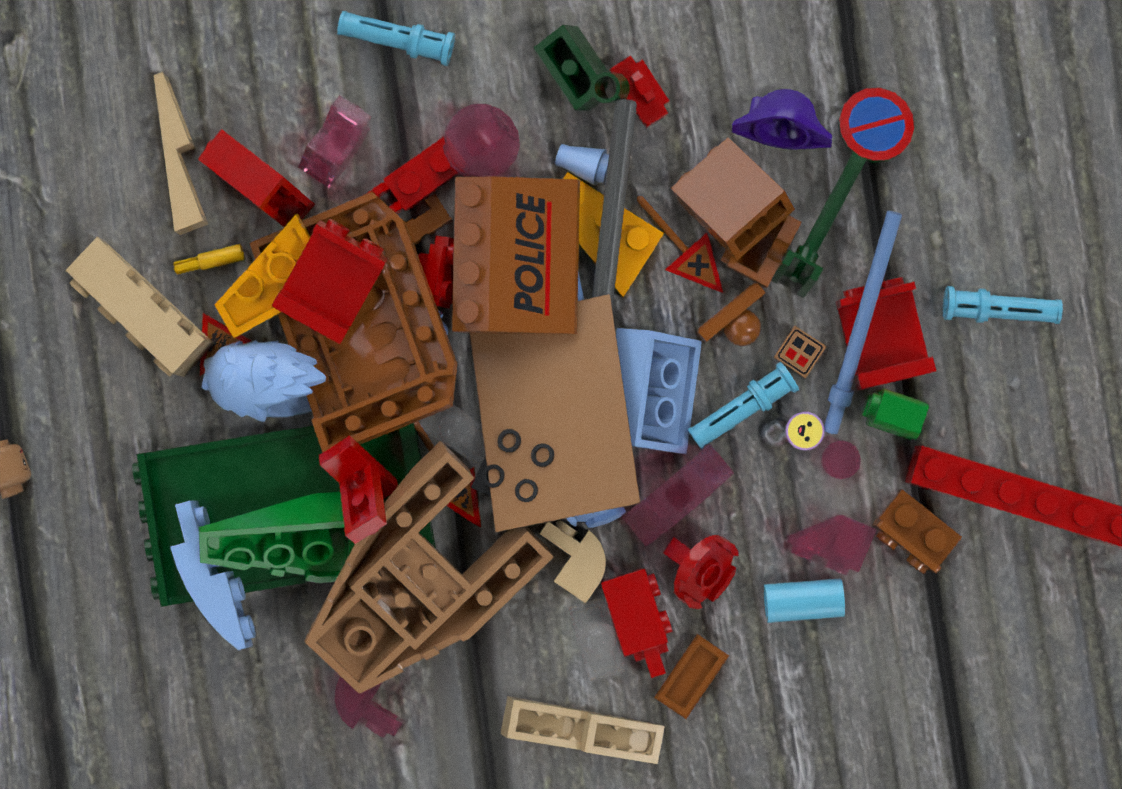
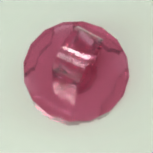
M471 104L460 109L445 127L444 154L451 167L464 177H498L503 175L517 158L520 148L518 130L512 119L499 108L488 104Z

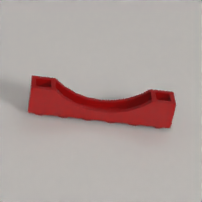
M915 446L905 483L1014 514L1122 549V506L926 446Z

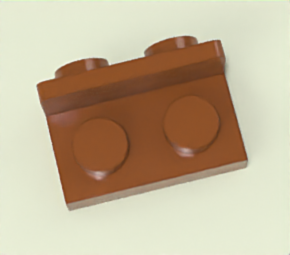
M903 489L898 491L872 524L879 530L876 537L893 551L899 546L908 553L909 556L906 561L922 574H925L927 570L937 574L941 569L940 565L962 538V536Z

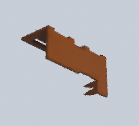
M436 194L425 199L430 208L418 218L414 220L412 218L406 222L414 246L421 242V237L424 235H433L445 225L453 222Z

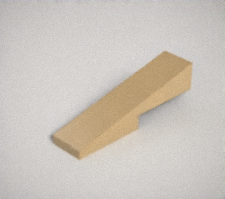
M161 72L154 75L174 232L182 235L206 226L208 222L182 157V153L195 149L169 78Z
M507 696L501 734L510 739L658 764L665 726Z

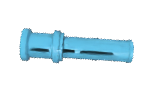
M342 11L337 27V35H344L405 50L411 58L416 59L418 56L439 60L441 65L448 66L455 43V33L448 32L445 35L425 30L424 25L417 24V26L413 25L410 28L359 16L347 11Z
M947 286L944 292V320L960 317L973 318L976 323H984L989 318L1060 324L1062 319L1063 304L1062 300L1058 299L1046 300L991 295L990 291L986 289H978L977 292L957 291L954 286ZM1009 307H1011V308H1024V309H1037V310L1035 311V310L1009 309Z
M781 361L776 364L774 371L759 381H750L749 385L746 386L748 389L746 392L719 408L692 428L687 429L701 450L704 446L734 428L761 409L763 412L765 410L769 411L772 409V403L790 391L793 393L799 391L798 385Z

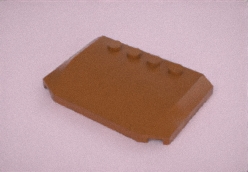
M373 192L302 221L311 236L315 225L320 220L324 223H327L329 219L334 220L348 228L350 231L347 235L361 243L363 238L382 247L384 251L381 255L388 258L341 344L283 312L278 314L288 345L294 347L296 352L316 359L317 364L313 366L326 376L325 382L309 387L313 390V393L307 395L314 416L311 421L322 452H325L349 435L356 442L362 444L453 407L457 361L406 222ZM283 229L249 243L255 259Z

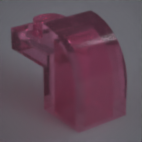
M339 95L331 105L323 127L307 144L298 168L330 188L347 168L363 144L370 130L367 127L372 116L364 112L358 105Z
M340 676L335 689V705L344 723L351 729H354L360 718L363 717L368 720L365 726L372 732L385 738L387 733L394 737L404 720L372 700L382 683L359 694Z

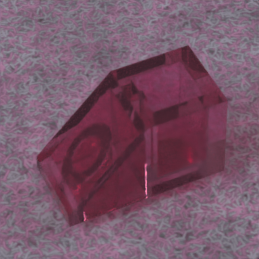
M836 514L787 534L784 542L792 545L791 553L810 561L814 554L828 560L825 567L847 576L849 569L856 572L860 571L877 529L841 514Z

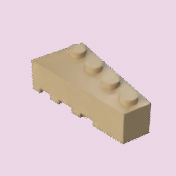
M96 237L66 269L73 277L69 282L70 285L85 298L89 295L95 298L101 304L97 308L98 311L111 323L115 324L118 321L128 330L125 336L140 350L146 348L155 357L153 362L168 376L174 374L184 377L214 345L213 341L103 239Z

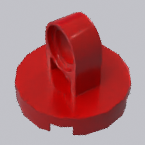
M712 535L704 538L690 549L673 537L663 551V554L680 565L674 580V594L678 600L689 608L700 609L702 608L701 602L709 599L714 602L730 584L737 569L731 564L733 556H739V551L735 544L723 536Z

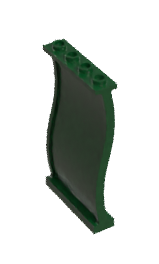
M414 423L360 444L397 479L398 485L421 460L418 434L415 431ZM313 426L136 454L137 462L132 464V471L136 486L141 485L144 500L138 502V509L142 524L147 523L150 538L144 540L145 553L148 562L153 561L156 576L150 578L153 598L154 600H160V607L194 602L184 585L170 548L171 546L185 543L175 507L176 504L186 501H198L200 507L204 506L206 508L211 524L310 494L340 492L339 482L320 466L319 455L323 452ZM389 495L388 497H386L385 499H383V500H384V503H385L386 500L390 497V495ZM431 520L419 533L436 548ZM223 566L216 567L218 574L233 571L234 577L241 579L245 593L309 582L305 581V576L285 572L284 576L280 577L271 575L268 569L250 567L247 570Z

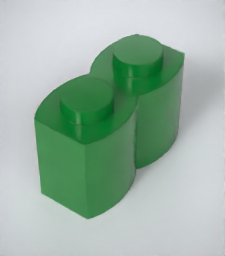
M883 388L867 396L861 416L867 418L866 425L908 440H916L921 433L929 409V403Z

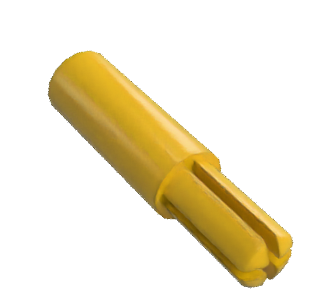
M236 244L200 253L196 257L175 261L173 266L175 273L178 275L198 269L207 270L243 261L245 256L242 245Z

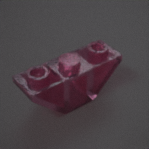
M708 444L642 499L639 504H636L624 514L622 519L642 543L648 546L708 498L734 472L712 445Z

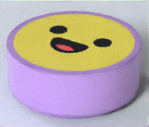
M800 412L788 420L785 427V436L794 448L810 450L821 443L824 437V425L815 414Z

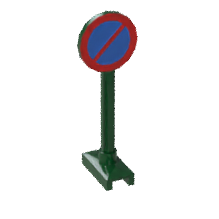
M866 88L853 94L842 107L838 120L839 135L845 147L851 152V157L805 243L799 245L796 252L791 250L787 252L780 262L771 280L772 282L777 284L784 275L802 285L797 295L804 298L817 282L824 269L815 264L819 258L817 252L865 162H887L899 156L910 144L914 132L913 114L906 101L895 92L883 88Z

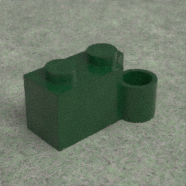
M563 24L533 47L576 111H591L600 103H615L617 99L627 98L630 91L628 80L622 74L608 72L578 26ZM609 78H612L616 83V92L611 98L606 94L607 80Z

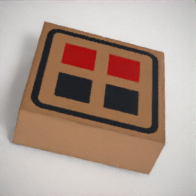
M793 326L773 358L778 362L781 361L784 366L806 379L827 346L797 326Z

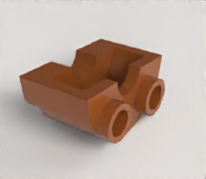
M788 215L739 260H736L725 250L720 261L726 263V267L767 288L802 222Z

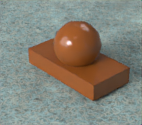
M754 282L698 328L696 335L705 344L719 331L724 329L727 340L734 345L748 346L754 343L760 335L761 322L758 316L747 308L766 292L758 283L755 284Z

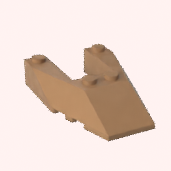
M442 441L438 442L410 470L384 503L387 525L354 545L304 640L315 653L359 694L404 672V668L424 658L428 660L440 654V650L460 640L464 642L470 639L553 558L547 546L527 526L507 530L480 558L461 574L419 533L474 479L468 467Z

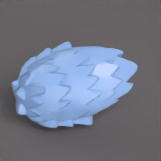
M257 340L249 343L237 341L221 347L213 357L204 360L205 374L202 388L209 390L212 399L224 410H231L240 417L248 415L258 421L265 422L266 417H292L311 412L307 395L312 394L313 390L309 387L325 382L326 376L313 366L317 364L316 359L296 352V349L291 345L281 344L278 341L257 342Z

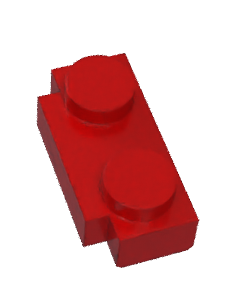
M629 56L609 69V72L622 74L628 80L630 91L626 99L636 102V114L646 129L668 115V111L664 106L670 100L643 59L636 63L632 56Z
M436 235L435 244H430L429 254L420 253L418 257L436 306L450 309V304H453L454 239Z

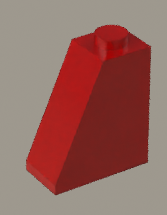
M222 129L215 138L207 143L205 150L198 158L205 166L283 228L296 214L299 215L302 221L315 205L286 178Z

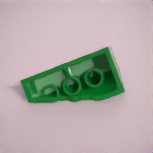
M340 492L310 494L198 527L200 563L247 570L250 567L270 570L271 575L283 577L285 572L305 576V581L315 583L335 582L355 545L345 536Z

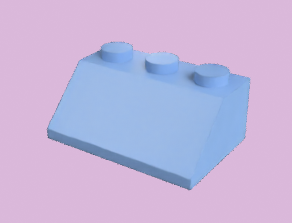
M617 328L616 340L632 447L687 454L689 431L687 429L691 426L702 341L650 330Z

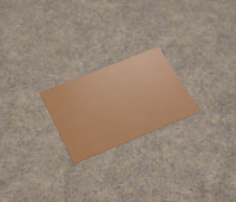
M610 294L578 301L577 334H470L487 466L492 464L500 466L505 474L501 485L494 488L490 487L495 532L639 504L640 498ZM506 429L515 430L521 437V444L514 452H505L498 445V437ZM505 435L503 438L504 447H513L516 443L515 435ZM541 443L551 446L554 450V459L546 467L535 465L531 459L532 449ZM539 449L536 453L537 461L542 463L548 460V449ZM497 469L488 471L489 483H496L500 479V472ZM523 479L534 481L538 487L537 496L530 502L520 501L515 494L516 485ZM529 483L523 484L519 490L521 497L529 498L533 494V486Z

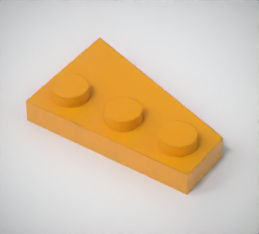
M567 172L563 179L578 178ZM580 180L579 245L596 265L604 195ZM625 208L615 281V290L622 298H624L664 235L662 231Z
M298 214L291 219L255 261L214 304L233 338L281 313V311L271 305L278 292L283 288L311 237Z

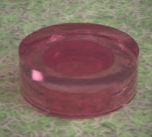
M836 441L829 444L821 456V464L824 471L835 479H846L853 476L858 471L861 463L858 449L846 441Z

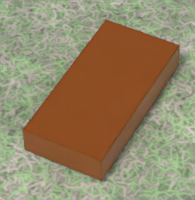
M696 634L654 698L687 719L729 655L699 634Z

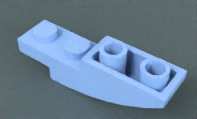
M186 501L176 504L175 507L185 543L171 546L170 548L186 589L207 621L225 640L237 650L252 647L251 638H255L256 633L251 616H245L241 601L245 600V591L239 577L235 578L233 571L218 574L216 567L219 566L200 563L198 527L210 524L206 508L204 506L200 507L198 501Z

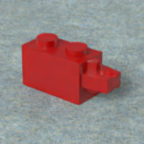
M643 567L602 580L600 583L624 657L633 654L636 662L645 659L651 678L666 674L660 654L669 651L667 647L669 642L666 634L673 632L666 610L659 612L654 597L661 595L655 574L647 575Z

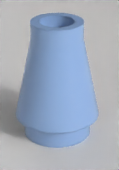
M561 144L556 156L555 165L568 170L594 186L597 183L606 185L609 154H607V149Z

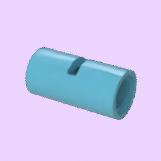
M842 579L764 584V606L767 623L844 617L845 598Z

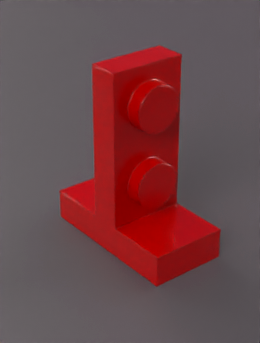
M349 435L319 455L320 466L339 482L345 536L354 544H357L387 525L383 499L394 492L398 487V482L388 470Z

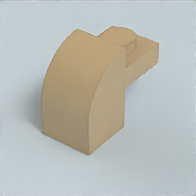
M560 519L555 525L549 521L540 532V535L571 555L554 579V582L586 603L601 582L605 572L606 559L603 547L590 530L587 531L579 542L574 539L578 533L575 529Z

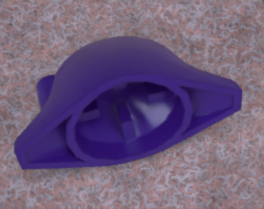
M791 89L775 90L764 97H753L749 113L734 120L732 124V133L775 148L799 150L832 147V134L818 121L810 99L804 94Z

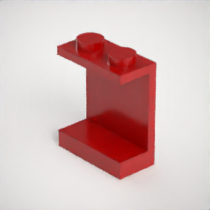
M329 219L327 223L320 220L315 225L309 241L271 306L341 344L388 258L381 255L384 249L376 243L363 238L361 243L347 235L350 231L348 228Z
M903 277L882 282V289L879 292L854 377L857 391L936 372L933 356L928 357L912 292L916 289L915 281L904 284ZM865 286L843 291L845 298L836 301L846 347L849 343Z

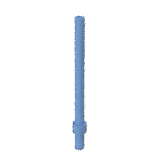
M887 211L839 377L836 385H832L828 401L831 404L824 424V431L827 433L838 434L845 407H850L854 391L851 387L902 218V214L894 211Z

